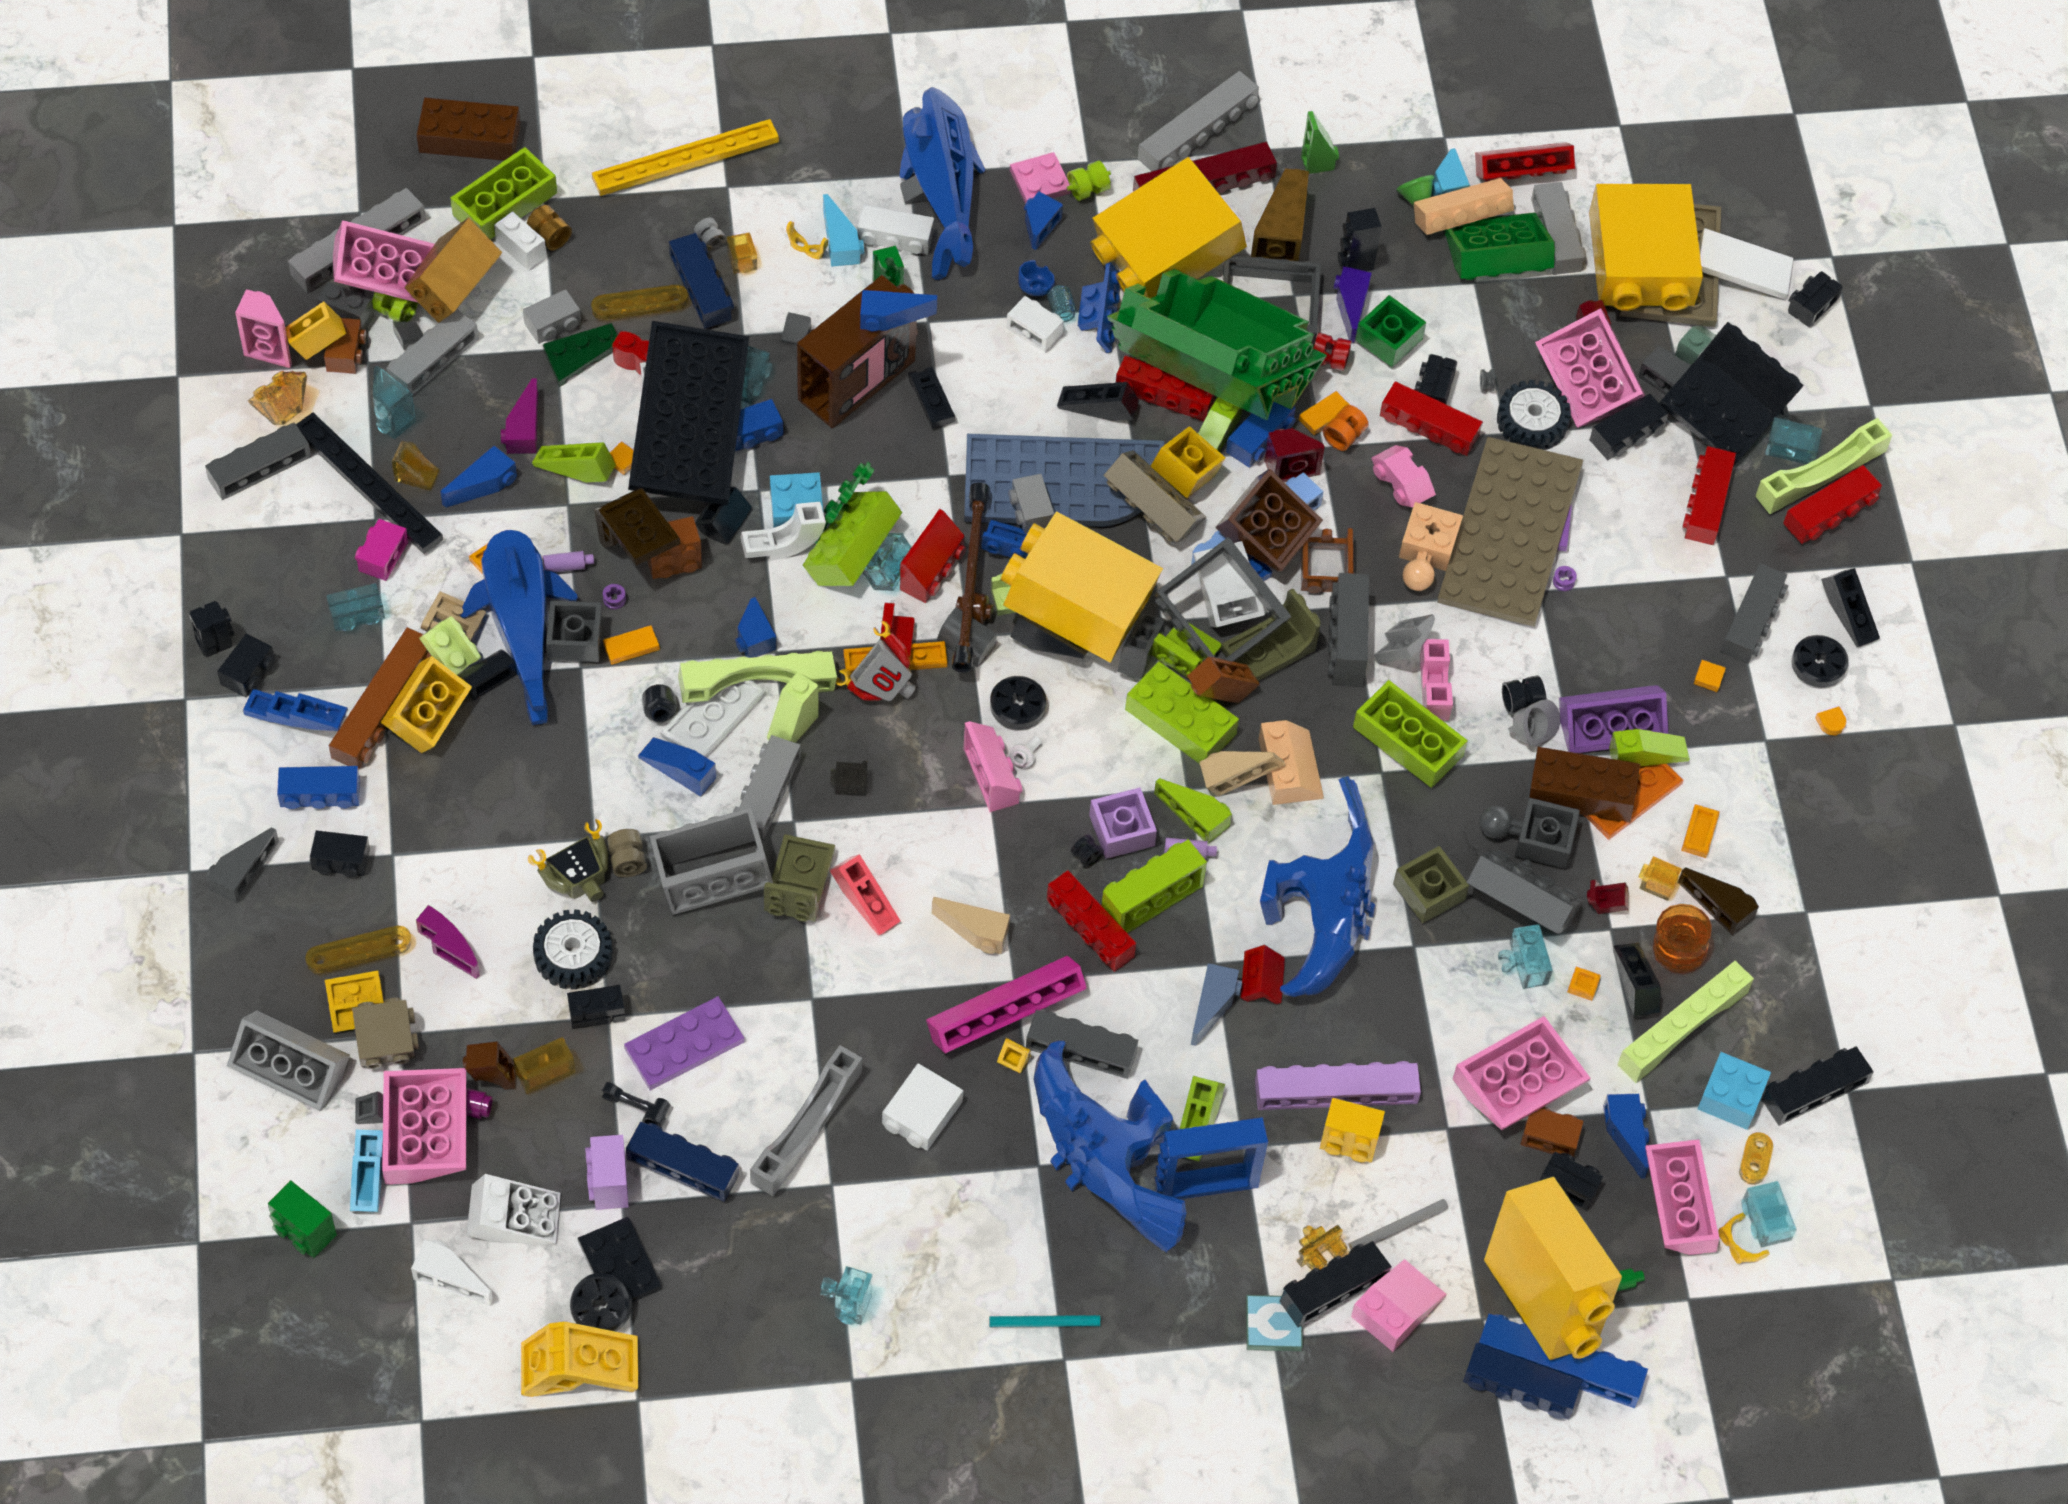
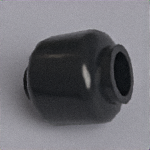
M663 684L652 685L642 694L643 711L649 720L665 722L676 713L675 695L669 686Z

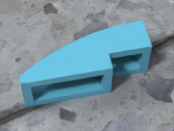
M356 1129L355 1150L352 1161L350 1211L378 1212L383 1174V1130Z

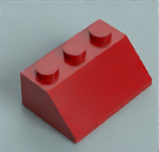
M939 509L900 564V590L924 603L931 596L934 597L937 594L943 578L950 576L953 564L956 560H961L966 551L964 546L965 535L943 510Z

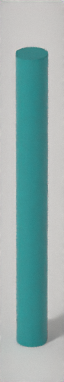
M1100 1315L989 1316V1327L1100 1326Z

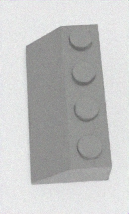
M256 1010L242 1018L227 1066L321 1111L342 1080L350 1055Z

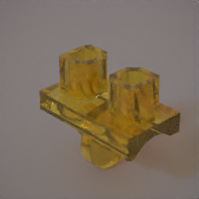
M1310 1225L1303 1228L1305 1237L1299 1240L1303 1248L1299 1250L1300 1257L1296 1260L1300 1267L1307 1265L1311 1270L1324 1268L1327 1265V1260L1323 1257L1322 1253L1327 1250L1334 1258L1339 1255L1343 1256L1347 1252L1348 1247L1341 1238L1343 1232L1341 1227L1336 1225L1325 1233L1322 1226L1317 1229Z

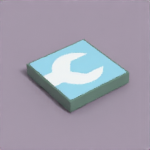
M1246 1295V1350L1302 1352V1326L1297 1327L1279 1302L1281 1296Z

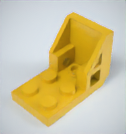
M563 1321L549 1323L521 1342V1395L534 1397L572 1391L583 1383L634 1392L638 1389V1336Z

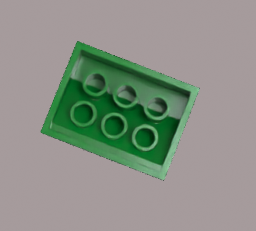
M1535 212L1489 217L1444 230L1455 270L1461 279L1472 280L1479 276L1497 277L1505 273L1521 274L1523 271L1532 270L1542 272L1546 269L1554 268L1555 241Z

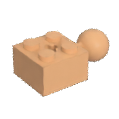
M1417 502L1414 503L1399 558L1410 561L1404 567L1402 575L1403 581L1408 588L1414 591L1426 590L1434 581L1435 573L1433 568L1447 570L1463 515Z

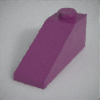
M537 378L531 379L507 416L505 429H501V444H506L507 454H537Z

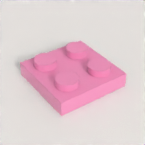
M1054 152L1010 164V172L1025 204L1038 191L1051 198L1071 194V190H1067V186L1070 184Z

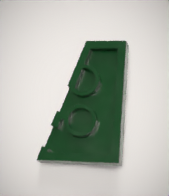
M612 323L543 344V351L559 387L564 385L566 380L574 374L579 375L584 371L585 367L593 362H599L613 352L612 344L618 335Z

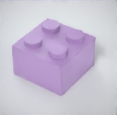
M1140 787L1091 800L1089 816L1100 846L1104 850L1105 859L1155 846L1157 830Z
M623 1135L590 1137L591 1147L585 1148L589 1201L595 1200L596 1210L628 1208Z

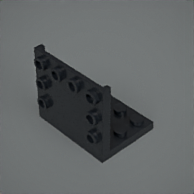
M1727 322L1701 355L1662 398L1659 404L1708 446L1736 453L1735 465L1804 385L1796 375L1786 371L1777 359L1767 355L1758 343L1749 340L1740 328Z

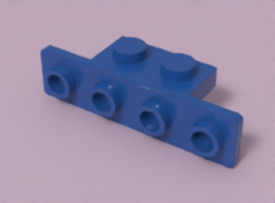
M1111 262L1106 264L1104 282L1082 287L1077 324L1081 331L1098 327L1096 340L1106 353L1112 352L1113 342L1115 341L1112 331L1114 325L1108 321L1107 316L1117 312L1118 303L1120 302V285L1116 279V274L1120 271Z

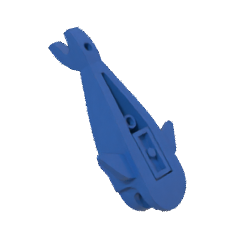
M930 87L923 93L922 108L914 107L903 116V135L906 146L901 160L899 176L907 180L913 172L915 173L923 192L945 228L939 237L932 261V278L939 281L946 277L952 258H954L956 264L962 267L970 264L973 252L972 235L969 229L973 167L981 174L985 172V167L970 139L967 120L962 109L944 92L935 87Z
M505 530L490 539L482 557L483 580L477 582L470 589L463 604V613L460 617L466 619L476 614L477 611L483 610L488 606L490 607L507 653L515 662V670L524 688V698L529 719L532 725L548 723V707L543 686L547 626L546 597L576 602L578 596L558 574L543 570L541 554H539L526 534L515 530Z

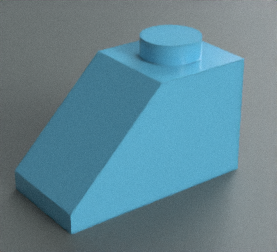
M1455 148L1450 149L1435 172L1432 188L1434 196L1470 186Z

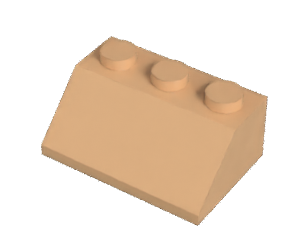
M1287 720L1261 723L1259 733L1261 752H1273L1285 762V766L1266 774L1272 804L1323 799L1324 795L1309 730Z

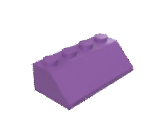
M1658 685L1559 698L1560 723L1568 752L1583 753L1609 749L1614 731L1642 729L1668 734L1666 692Z

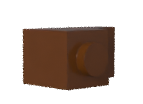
M498 1041L467 1045L466 1055L463 1057V1067L474 1081L492 1082L501 1086L504 1090L515 1089L516 1063Z

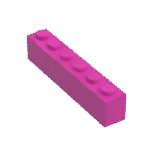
M1065 956L928 1018L926 1022L933 1043L944 1053H947L1033 1014L1036 1010L1044 1009L1087 989L1080 965L1069 956Z

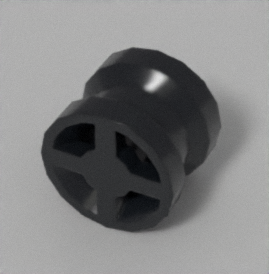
M1085 835L1072 846L1071 853L1075 857H1079L1081 864L1086 868L1095 864L1102 857L1104 850L1100 845L1094 844V839L1091 835Z

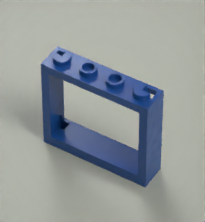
M1263 1117L1165 1131L1163 1143H1160L1161 1154H1158L1159 1165H1156L1157 1177H1154L1156 1192L1177 1199H1187L1259 1188L1268 1145ZM1246 1149L1243 1163L1176 1173L1177 1161L1180 1158Z

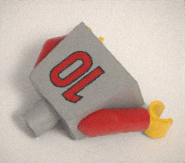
M881 621L885 625V632L879 633L876 627L873 630L877 636H883L885 638L884 641L879 639L852 674L847 669L839 670L840 673L845 675V681L837 677L836 684L839 686L847 685L849 691L864 701H880L882 699L891 701L897 693L909 698L915 690V685L908 681L912 675L909 669L911 662L908 653L895 634H890L889 624Z

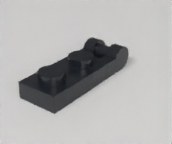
M926 367L924 371L918 373L916 371L909 372V382L916 392L931 428L955 422L954 412L933 367Z

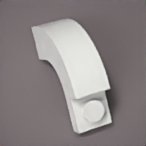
M821 502L796 504L793 516L786 523L778 527L741 532L740 539L745 558L767 556L768 561L780 560L800 553L810 547L819 539L826 524Z

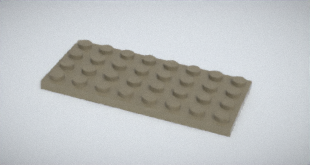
M1487 437L1437 603L1535 627L1581 473L1583 459Z

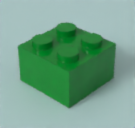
M1388 295L1358 323L1355 341L1393 368L1423 340L1426 321Z
M292 1180L267 1203L270 1211L269 1217L273 1222V1230L280 1237L285 1238L287 1236L292 1240L295 1249L303 1255L307 1253L312 1258H315L337 1236L332 1213Z

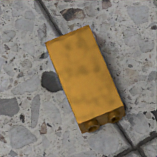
M1285 168L1254 230L1251 257L1299 261L1309 171Z
M468 217L438 238L404 288L439 323L455 312L503 252Z

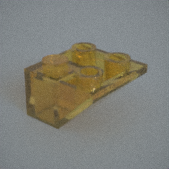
M280 371L271 378L272 382L267 386L262 385L253 392L254 396L247 401L273 425H284L303 409L307 381L305 372Z

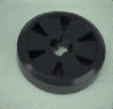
M1812 635L1802 639L1796 645L1791 663L1795 674L1806 684L1814 687H1830L1842 680L1847 671L1849 659L1844 647L1835 639L1824 635ZM1820 658L1823 659V660H1824V664H1823L1822 662H1821L1820 664L1817 663V662H1816V659H1817V660H1819Z
M1025 676L1007 677L998 682L991 692V713L1000 724L1008 728L1026 729L1032 727L1044 716L1046 694L1041 685L1031 678ZM1017 699L1018 702L1023 701V704H1022V705H1019L1018 703H1015V704H1014V700Z
M595 1273L586 1276L575 1286L570 1299V1310L576 1324L616 1332L629 1319L632 1310V1297L627 1285L618 1277L606 1273ZM603 1296V1301L607 1302V1307L601 1308L599 1312V1307L595 1306L596 1300H601Z

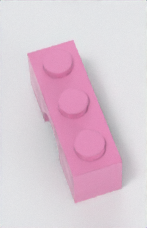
M1426 639L1420 651L1422 703L1426 709L1439 719L1449 721L1453 706L1452 685L1448 683L1450 663L1449 640Z

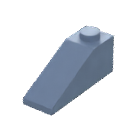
M1208 963L1191 1045L1196 1046L1232 1006L1234 995H1240L1242 981L1237 980L1239 970Z

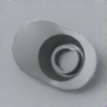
M1548 699L1540 700L1526 708L1519 709L1514 715L1513 726L1509 727L1508 730L1509 732H1514L1517 739L1528 742L1532 746H1537L1556 735L1560 725L1559 710L1553 701Z

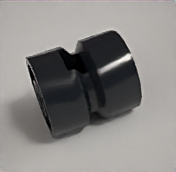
M1540 676L1527 677L1522 680V683L1519 680L1502 683V699L1508 714H1515L1519 709L1526 708L1540 700H1546V691Z

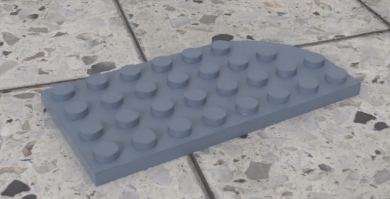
M967 433L964 522H972L973 511L969 506L970 486L973 483L982 482L990 487L989 500L986 504V509L982 512V522L990 523L991 520L1001 523L1017 524L1015 518V511L1017 509L1015 504L1011 505L1008 491L1012 490V480L1042 474L1054 514L1057 511L1083 526L1103 527L1127 521L1141 513L1142 510L1129 505L1125 500L1126 496L1120 490L1118 492L1113 490L1106 483L1108 479L1103 475L1122 453L1132 450L1151 465L1161 447L1164 446V441Z

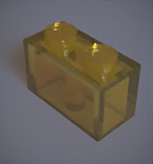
M563 1037L513 1058L515 1074L526 1094L576 1073L574 1058Z

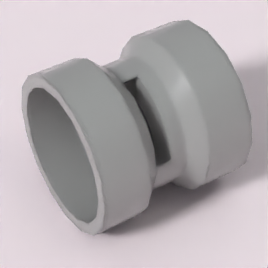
M711 217L702 219L694 228V233L705 242L709 252L719 249L726 241V236L718 229V224Z

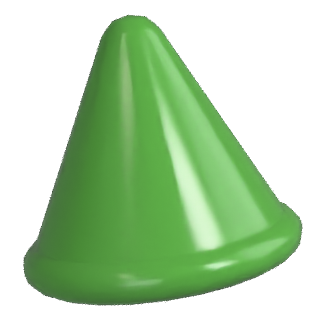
M1433 175L1423 176L1400 185L1396 190L1414 207V202L1432 196L1435 177Z

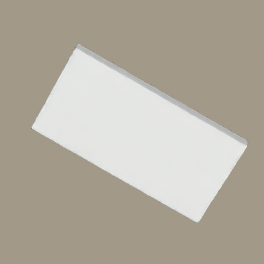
M1704 228L1699 245L1702 272L1785 300L1789 290L1793 264L1792 257Z
M752 680L726 687L708 701L688 702L661 731V737L668 742L693 749L707 758L766 695V690Z

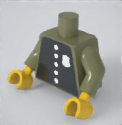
M595 819L597 824L595 831L589 829L588 822L585 823L584 828L587 833L592 835L591 839L586 836L546 858V853L543 850L537 849L536 852L540 856L538 862L535 861L532 855L528 856V862L538 867L537 872L549 889L563 895L568 894L572 899L586 894L591 902H595L603 896L604 893L599 886L605 882L604 874L608 870L609 853L603 836L599 834L602 829V823L598 819Z

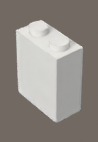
M918 1063L882 1112V1124L889 1132L893 1134L898 1133L905 1137L912 1146L916 1148L921 1147L928 1151L963 1102V1090Z

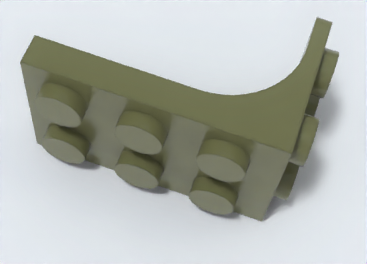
M1294 589L1287 591V597L1283 604L1291 615L1289 621L1236 661L1237 663L1248 665L1258 681L1316 651L1321 625L1320 619L1315 612L1310 611L1304 597L1301 594H1297ZM1271 616L1258 625L1221 644L1222 652L1228 657L1274 622L1275 619Z
M784 834L772 876L773 883L766 882L764 885V911L775 916L786 915L794 917L799 921L805 922L809 920L816 922L835 853V845Z

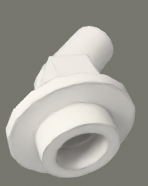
M1034 735L1026 745L1017 744L1013 746L1009 752L1012 763L1018 768H1028L1035 759L1033 751L1041 744V740Z

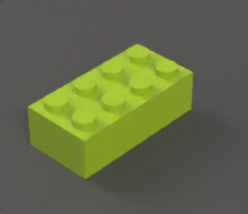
M524 147L450 197L452 215L460 223L469 217L489 239H492L496 236L495 224L511 212L522 218L556 195V175Z
M887 491L854 492L848 502L842 506L833 523L821 534L820 540L809 552L802 566L818 586H854L903 512Z
M1160 661L1127 693L1125 710L1197 763L1208 758L1212 753L1220 752L1237 734L1239 718L1211 698L1198 696L1192 690L1189 682Z
M1390 680L1369 698L1355 714L1354 729L1431 788L1465 754L1467 739Z
M1189 839L1181 844L1179 842L1175 843L1163 855L1152 857L1145 866L1140 869L1135 868L1128 872L1122 880L1108 884L1103 891L1101 906L1129 933L1202 888L1207 861Z

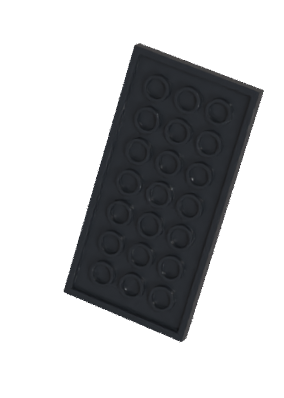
M652 321L628 490L634 491L642 488L646 493L728 506L750 336Z

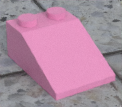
M1404 1259L1361 1296L1354 1304L1351 1317L1394 1352L1447 1294Z

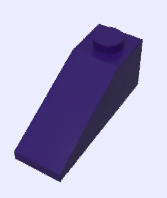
M1343 267L1341 276L1336 275L1333 289L1338 290L1336 301L1348 339L1355 343L1357 327L1361 320L1372 273Z

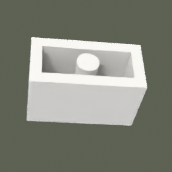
M511 212L495 224L496 242L528 271L546 258L545 240L514 212Z
M1024 296L1007 314L1006 329L1046 353L1063 335L1064 320L1056 313H1051L1043 308L1037 301Z

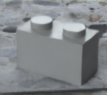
M566 289L523 309L524 324L538 344L552 340L557 335L573 330L581 324L580 309Z
M1042 474L1012 480V490L1008 491L1011 505L1015 504L1016 522L1018 525H1022L1024 534L1028 533L1034 523L1046 528L1054 516V511Z

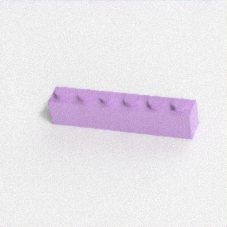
M1400 1061L1395 1064L1373 1062L1368 1065L1347 1063L1342 1066L1320 1064L1315 1067L1294 1065L1289 1068L1267 1066L1257 1069L1255 1077L1258 1110L1330 1107L1332 1098L1363 1106L1418 1104L1421 1093L1417 1063H1409L1407 1061Z

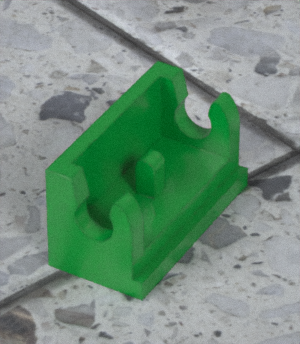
M896 245L873 251L872 281L883 275L896 287L899 284H904V264Z

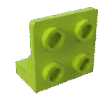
M1189 623L1215 656L1221 649V643ZM1174 627L1166 637L1159 633L1154 639L1152 656L1185 677L1199 666L1204 659L1198 651L1195 653L1191 650L1186 642L1188 640L1186 635L1182 631L1179 633Z

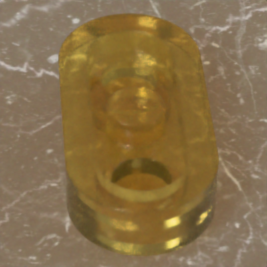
M1756 1132L1751 1134L1744 1146L1739 1175L1744 1182L1751 1185L1761 1183L1768 1171L1773 1142L1764 1133ZM1756 1142H1761L1764 1147L1757 1146ZM1754 1165L1758 1170H1752L1750 1166Z

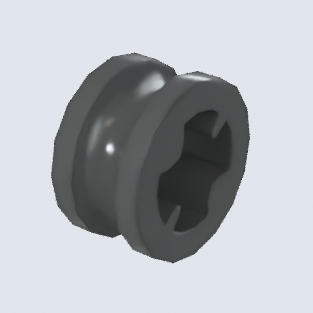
M1481 369V391H1485V389L1494 391V369H1490L1489 372Z

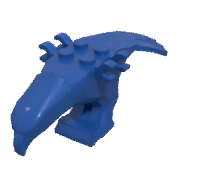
M1349 776L1338 779L1349 810L1348 822L1352 829L1349 843L1329 859L1303 855L1290 863H1278L1275 860H1269L1260 897V905L1266 925H1272L1277 921H1281L1283 903L1294 896L1305 897L1311 905L1315 932L1311 950L1302 968L1292 980L1280 987V991L1287 996L1318 995L1329 988L1354 955L1353 948L1359 934L1364 936L1365 940L1369 939L1371 928L1366 925V913L1364 912L1369 913V917H1373L1376 907L1371 902V890H1369L1374 842L1367 817H1365L1357 783L1351 780Z
M1065 1041L1051 1043L1038 1057L1033 1078L1040 1114L1046 1118L1058 1151L1051 1158V1164L1056 1171L1065 1162L1067 1165L1071 1164L1073 1173L1065 1181L1071 1191H1074L1079 1183L1083 1186L1086 1185L1090 1191L1109 1202L1146 1239L1160 1250L1168 1252L1182 1238L1184 1221L1187 1214L1185 1201L1136 1185L1130 1176V1168L1142 1165L1150 1149L1155 1145L1163 1143L1165 1131L1170 1130L1173 1122L1172 1114L1144 1079L1140 1082L1130 1101L1127 1112L1128 1120L1115 1116L1095 1100L1082 1093L1074 1084L1062 1058L1063 1049L1066 1045Z

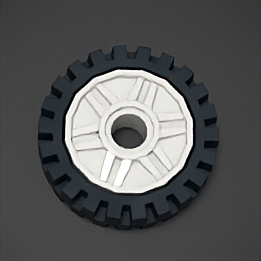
M1525 380L1520 381L1519 385L1516 383L1511 385V388L1507 389L1504 395H1502L1497 411V424H1499V431L1503 432L1502 436L1505 439L1510 437L1509 442H1518L1521 445L1537 447V449L1542 450L1544 446L1550 449L1553 447V444L1557 445L1560 443V440L1564 438L1571 417L1570 403H1567L1565 395L1561 396L1562 391L1558 388L1553 391L1554 385L1549 383L1545 387V381L1540 380L1538 385L1535 384V380H1529L1528 385Z
M574 909V914H570L569 910H563V915L560 916L557 912L553 914L552 920L549 917L545 919L544 926L540 924L537 933L534 935L533 956L539 973L541 972L545 980L549 979L550 984L555 986L559 983L560 988L566 989L567 985H570L571 990H574L580 984L582 988L588 987V982H591L592 985L596 983L597 977L602 978L605 975V969H609L610 961H612L611 936L604 922L600 923V918L597 916L592 918L591 913L587 911L582 915L580 910ZM572 947L578 948V950L573 952L568 951Z

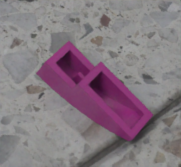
M427 905L416 919L418 933L431 940L435 955L477 979L480 976L478 962L464 936L442 913Z

